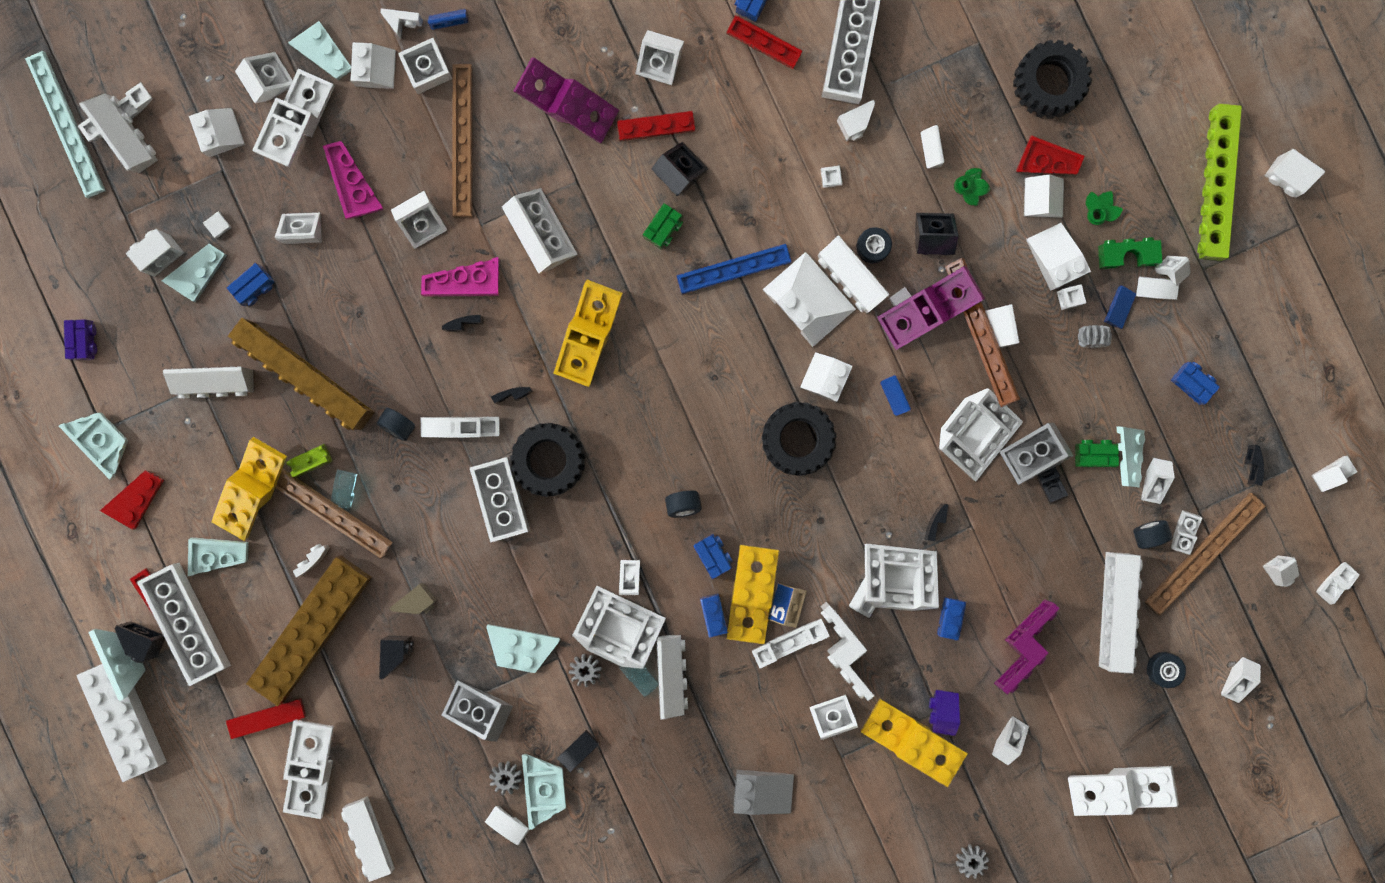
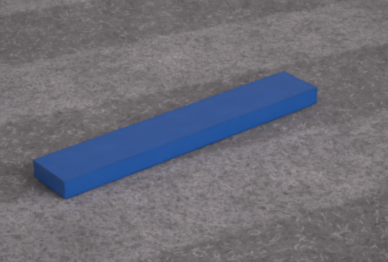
M783 244L676 275L681 294H685L782 266L792 261L787 244Z

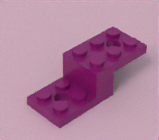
M531 57L513 92L559 122L569 123L598 143H602L619 112V109L575 79H565L534 57ZM539 79L543 82V88L540 91L535 87V83ZM593 111L598 115L595 122L590 119V114Z
M963 266L877 318L897 350L983 301L985 298L967 267ZM955 287L961 288L963 292L961 297L954 295ZM900 319L907 321L906 329L900 327Z
M1044 599L1005 639L1020 655L994 682L1007 695L1015 692L1019 687V683L1031 676L1033 673L1032 669L1036 665H1041L1046 660L1048 652L1032 636L1039 634L1044 628L1043 625L1057 616V611L1060 608L1055 603Z

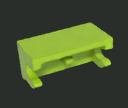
M323 444L290 459L286 463L292 469L290 472L291 476L299 477L332 462L326 445Z

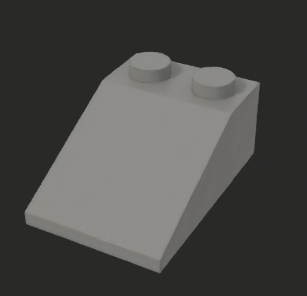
M1055 423L1045 424L1000 451L1018 485L1074 456Z
M457 680L441 716L484 740L497 742L513 706L493 695Z
M736 769L734 813L750 815L791 813L794 774Z

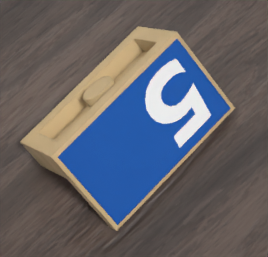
M778 583L768 620L796 628L806 590Z

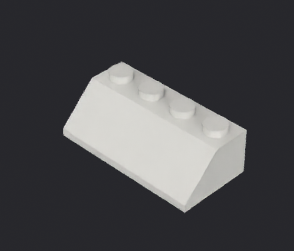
M102 94L79 104L126 170L140 173L158 161L154 156L156 155L155 150L144 142V135L131 124L133 122L132 118L128 113H124L121 110V103L115 96Z
M541 188L515 195L502 206L538 273L551 270L577 255Z
M839 235L818 254L820 265L824 269L828 268L830 270L832 279L836 283L840 282L842 284L844 293L849 298L853 297L856 301V307L861 312L865 311L867 314L889 295Z
M222 367L163 370L170 393L178 395V398L182 399L190 398V395L196 394L197 398H208L209 394H216V397H228V393H235V396H247V393L254 392L253 369Z
M681 635L658 636L661 719L684 715V709H688V698H684L683 690H687V678H683V671H686V659H682V652L685 651V640H681Z

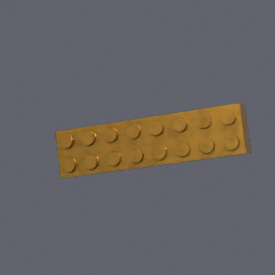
M241 317L229 333L228 337L232 339L231 343L234 346L248 351L247 355L253 360L263 362L262 366L270 372L279 374L278 378L284 383L294 385L293 389L302 396H309V401L312 404L325 408V413L333 419L341 420L340 424L344 428L353 431L362 430L375 413V411L255 322Z
M342 555L335 557L246 685L276 706L283 704L373 577Z

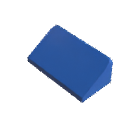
M466 9L428 17V24L432 30L469 22Z
M1119 286L1104 322L1122 329L1136 293L1124 286Z
M894 375L882 380L880 384L894 415L898 416L910 411L911 408L897 376Z

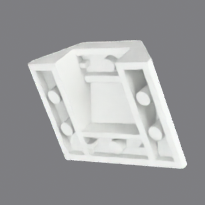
M806 252L763 289L768 297L775 304L777 303L801 330L800 333L812 347L856 310Z
M986 388L965 398L942 426L939 449L968 476L977 481L1023 421L1007 406L1000 407L996 395Z
M865 544L866 602L877 608L907 611L939 608L937 551Z
M596 586L573 633V637L586 650L617 665L643 669L666 618Z

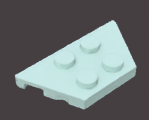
M95 413L88 417H82L59 425L65 434L109 480L115 478L128 440L103 413Z
M491 624L487 625L497 666L536 673L560 641L558 637Z
M94 629L89 632V635L118 700H123L129 695L145 672L143 663L132 661L130 656L125 655L115 632Z
M522 754L529 830H532L538 824L566 808L563 768L528 754Z

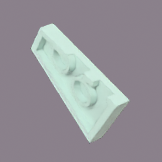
M208 244L165 277L162 282L191 301L196 302L227 254Z
M204 538L188 539L187 577L248 561V542Z

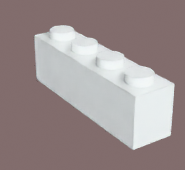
M368 796L345 805L342 808V819L348 824V834L351 841L355 843V853L363 864L362 872L370 882L391 874L395 867Z

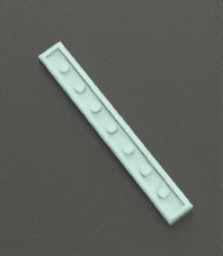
M41 51L25 58L85 197L91 198L106 191L47 54Z

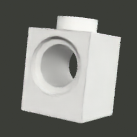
M1082 285L1065 288L1057 292L1061 310L1086 303Z

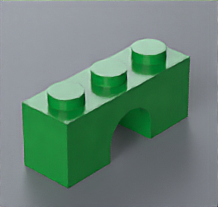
M1154 237L1143 238L1142 241L1135 242V239H1124L1120 243H1116V240H1106L1104 244L1098 246L1099 269L1120 268L1124 266V255L1126 252L1135 255L1137 267L1157 266L1162 263L1161 240H1154Z

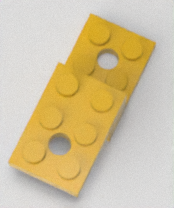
M590 280L585 281L575 316L568 325L553 374L587 387L591 385L601 352L608 341L623 293ZM594 301L602 302L603 308H597L594 305ZM573 359L580 360L582 366L574 365Z
M251 438L239 470L226 480L211 522L245 541L249 537L259 509L272 497L287 456L257 438ZM260 459L265 462L266 466L261 464ZM232 513L237 515V519L233 517Z
M740 545L726 639L765 644L779 550ZM753 562H761L762 570L760 572L752 571L751 565ZM746 617H751L754 621L753 625L749 628L744 627L742 624L743 619Z
M879 699L860 731L893 751L898 758L946 787L949 786L967 756L965 751L938 736L927 726L882 699ZM886 720L892 722V727L889 730L882 729V723ZM938 755L945 756V762L941 765L935 763V758Z

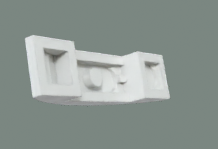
M140 82L125 93L126 97L119 102L121 103V110L124 113H128L133 119L151 102L152 97ZM89 118L78 125L88 142L102 138V135Z
M819 619L752 650V653L759 668H762L805 646L826 639L830 635L822 619Z

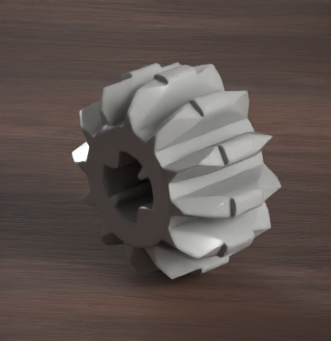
M1103 325L1084 326L1079 329V345L1083 348L1107 347L1111 344L1112 340L1111 329Z
M582 654V661L576 656L574 658L576 663H570V666L574 669L569 670V674H575L571 680L579 679L578 686L581 685L582 681H584L585 687L589 686V681L594 685L596 681L593 677L599 679L601 676L597 672L601 671L602 668L600 666L595 667L599 660L591 661L593 655H590L588 660H586V655ZM587 666L590 673L587 672L584 675L582 674L583 670H580V668Z
M507 761L505 766L500 762L498 768L493 767L492 771L494 773L490 774L489 778L493 779L490 786H497L494 790L495 792L502 789L501 794L505 795L506 790L509 794H512L513 788L519 789L518 783L522 782V778L518 776L522 772L521 770L515 771L516 764L511 768L510 762ZM504 774L506 777L507 775L510 777L508 782H506V779L502 780Z
M968 844V850L961 847L963 854L956 855L960 859L956 861V865L960 867L959 872L961 874L965 873L966 878H969L972 874L973 878L977 879V873L984 876L982 869L987 870L989 868L985 864L989 862V858L985 856V850H980L978 845L972 848ZM974 858L976 862L973 861L974 864L970 865L969 862H971V859Z

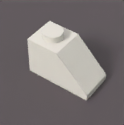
M874 100L838 117L837 122L846 141L851 139L856 141L863 137L875 105Z
M1153 458L1146 471L1141 497L1143 501L1161 504L1175 478L1171 461Z
M1278 555L1263 566L1272 581L1278 586H1290L1295 582L1294 579L1299 576L1297 562L1293 557Z
M1242 657L1232 667L1221 695L1237 703L1241 702L1260 683V664Z
M1011 717L998 737L992 755L1007 765L1012 763L1021 755L1029 726L1017 718Z

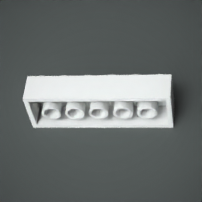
M840 0L822 92L823 98L854 104L860 103L880 0Z
M1106 552L1099 667L1110 672L1133 673L1134 668H1136L1137 660L1134 654L1138 646L1136 629L1139 627L1137 610L1140 608L1138 590L1141 589L1139 572L1143 566L1140 555Z
M180 563L172 564L137 582L189 686L231 666Z
M103 664L76 675L122 782L167 762L135 687H133L125 699L119 701Z

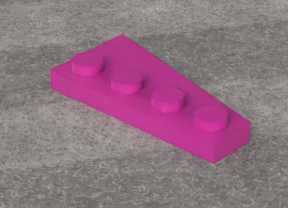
M338 141L323 145L346 220L383 210V207L367 184L343 142Z
M499 257L485 262H476L465 267H456V269L449 271L444 270L423 275L421 277L422 297L499 296Z

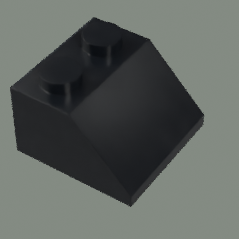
M681 142L663 153L651 170L676 196H679L688 190L708 168Z
M916 213L915 245L917 254L955 255L958 231L954 214Z
M132 621L116 625L115 627L125 655L131 657L132 661L142 663L158 657L165 641L163 634Z
M389 635L380 640L379 679H384L392 674L411 656V653L414 652V641H411L412 636Z

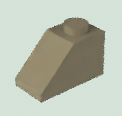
M421 583L389 609L392 612L411 614L425 612L427 614L435 607L433 604L437 599L425 584Z

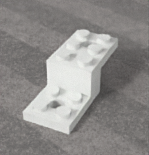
M298 69L284 101L278 98L275 99L252 151L290 168L304 135L312 138L335 85ZM307 90L313 91V97L311 99L304 98V94ZM277 137H283L284 139L281 146H275L274 144Z
M825 602L820 606L823 609L821 614L829 623L833 622L835 624L833 628L842 638L827 650L830 654L828 659L836 669L841 667L840 673L849 684L851 682L855 684L852 688L861 699L865 697L869 701L874 695L849 666L867 650L833 608Z
M294 720L283 779L288 780L283 808L284 813L317 819L323 817L333 760H329L328 757L334 726ZM307 738H312L315 741L314 748L307 747ZM303 791L310 793V800L306 801L302 798L301 794Z
M1172 766L1114 768L1109 774L1074 775L1068 777L1074 816L1132 815L1137 808L1177 807L1179 805ZM1150 783H1157L1160 786V791H1153L1150 788ZM1088 790L1093 791L1096 799H1089L1086 792Z

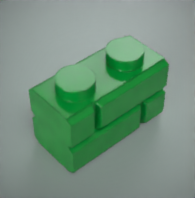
M663 203L642 234L643 238L661 250L664 246L668 247L673 240L671 235L675 230L678 232L684 223L681 221L683 215Z
M1081 440V444L1075 445V466L1118 467V444H1112V440H1100V444H1093V440Z

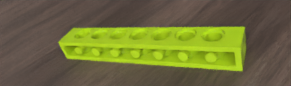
M1217 104L1209 112L1211 125L1207 133L1209 147L1205 154L1208 160L1207 166L1204 169L1206 183L1202 190L1204 204L1201 206L1203 218L1199 226L1201 241L1197 247L1199 259L1223 261L1229 258L1242 109L1240 105ZM1221 122L1226 125V130L1221 127ZM1219 141L1224 143V149L1219 146ZM1217 160L1223 163L1222 168L1218 166ZM1216 178L1221 181V187L1216 184ZM1214 197L1218 198L1219 206L1214 203ZM1213 216L1218 219L1217 225L1212 221ZM1211 235L1215 236L1216 244L1211 241Z

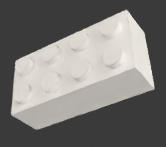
M510 457L470 467L490 542L530 531L515 474L511 469Z

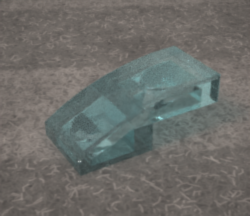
M337 469L331 501L342 509L350 511L355 493L353 490L357 474Z
M619 666L620 670L644 697L648 696L659 686L657 680L645 666L643 669Z

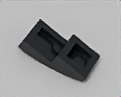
M470 315L454 319L442 325V330L445 332H464V324H483V316Z
M516 387L491 396L495 404H499L510 396H513L518 401L534 391L531 387Z
M1248 445L1244 464L1252 466L1247 484L1262 486L1264 460L1259 445Z
M1056 467L1037 476L1050 505L1068 497V493L1059 479L1060 475Z
M941 503L936 509L928 524L925 540L935 541L938 522L946 523L949 504Z
M585 730L557 759L571 772L600 743Z

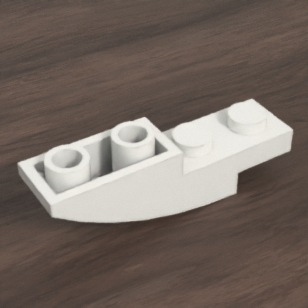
M421 417V437L499 436V417Z

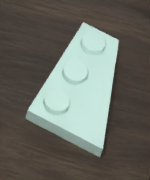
M320 21L288 42L289 45L337 80L351 72V65Z
M1117 427V433L1121 434V443H1118L1119 451H1122L1123 459L1120 462L1122 486L1140 487L1145 430Z

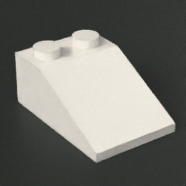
M1062 223L1026 239L1050 291L1091 272L1082 252Z

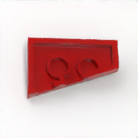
M1031 135L1015 172L1078 174L1085 156Z
M145 470L100 511L128 528L135 530L164 479Z

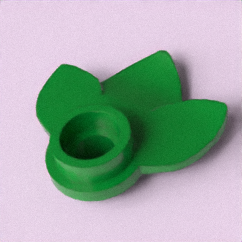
M980 168L967 170L964 176L958 177L954 183L955 191L963 195L965 202L972 206H978V196L986 195L990 191L988 182L981 179L982 169Z
M1112 191L1104 192L1099 196L1094 192H1090L1085 201L1088 209L1087 219L1093 225H1101L1105 221L1112 222L1123 211L1121 207L1113 206ZM1094 213L1099 214V219L1094 218Z

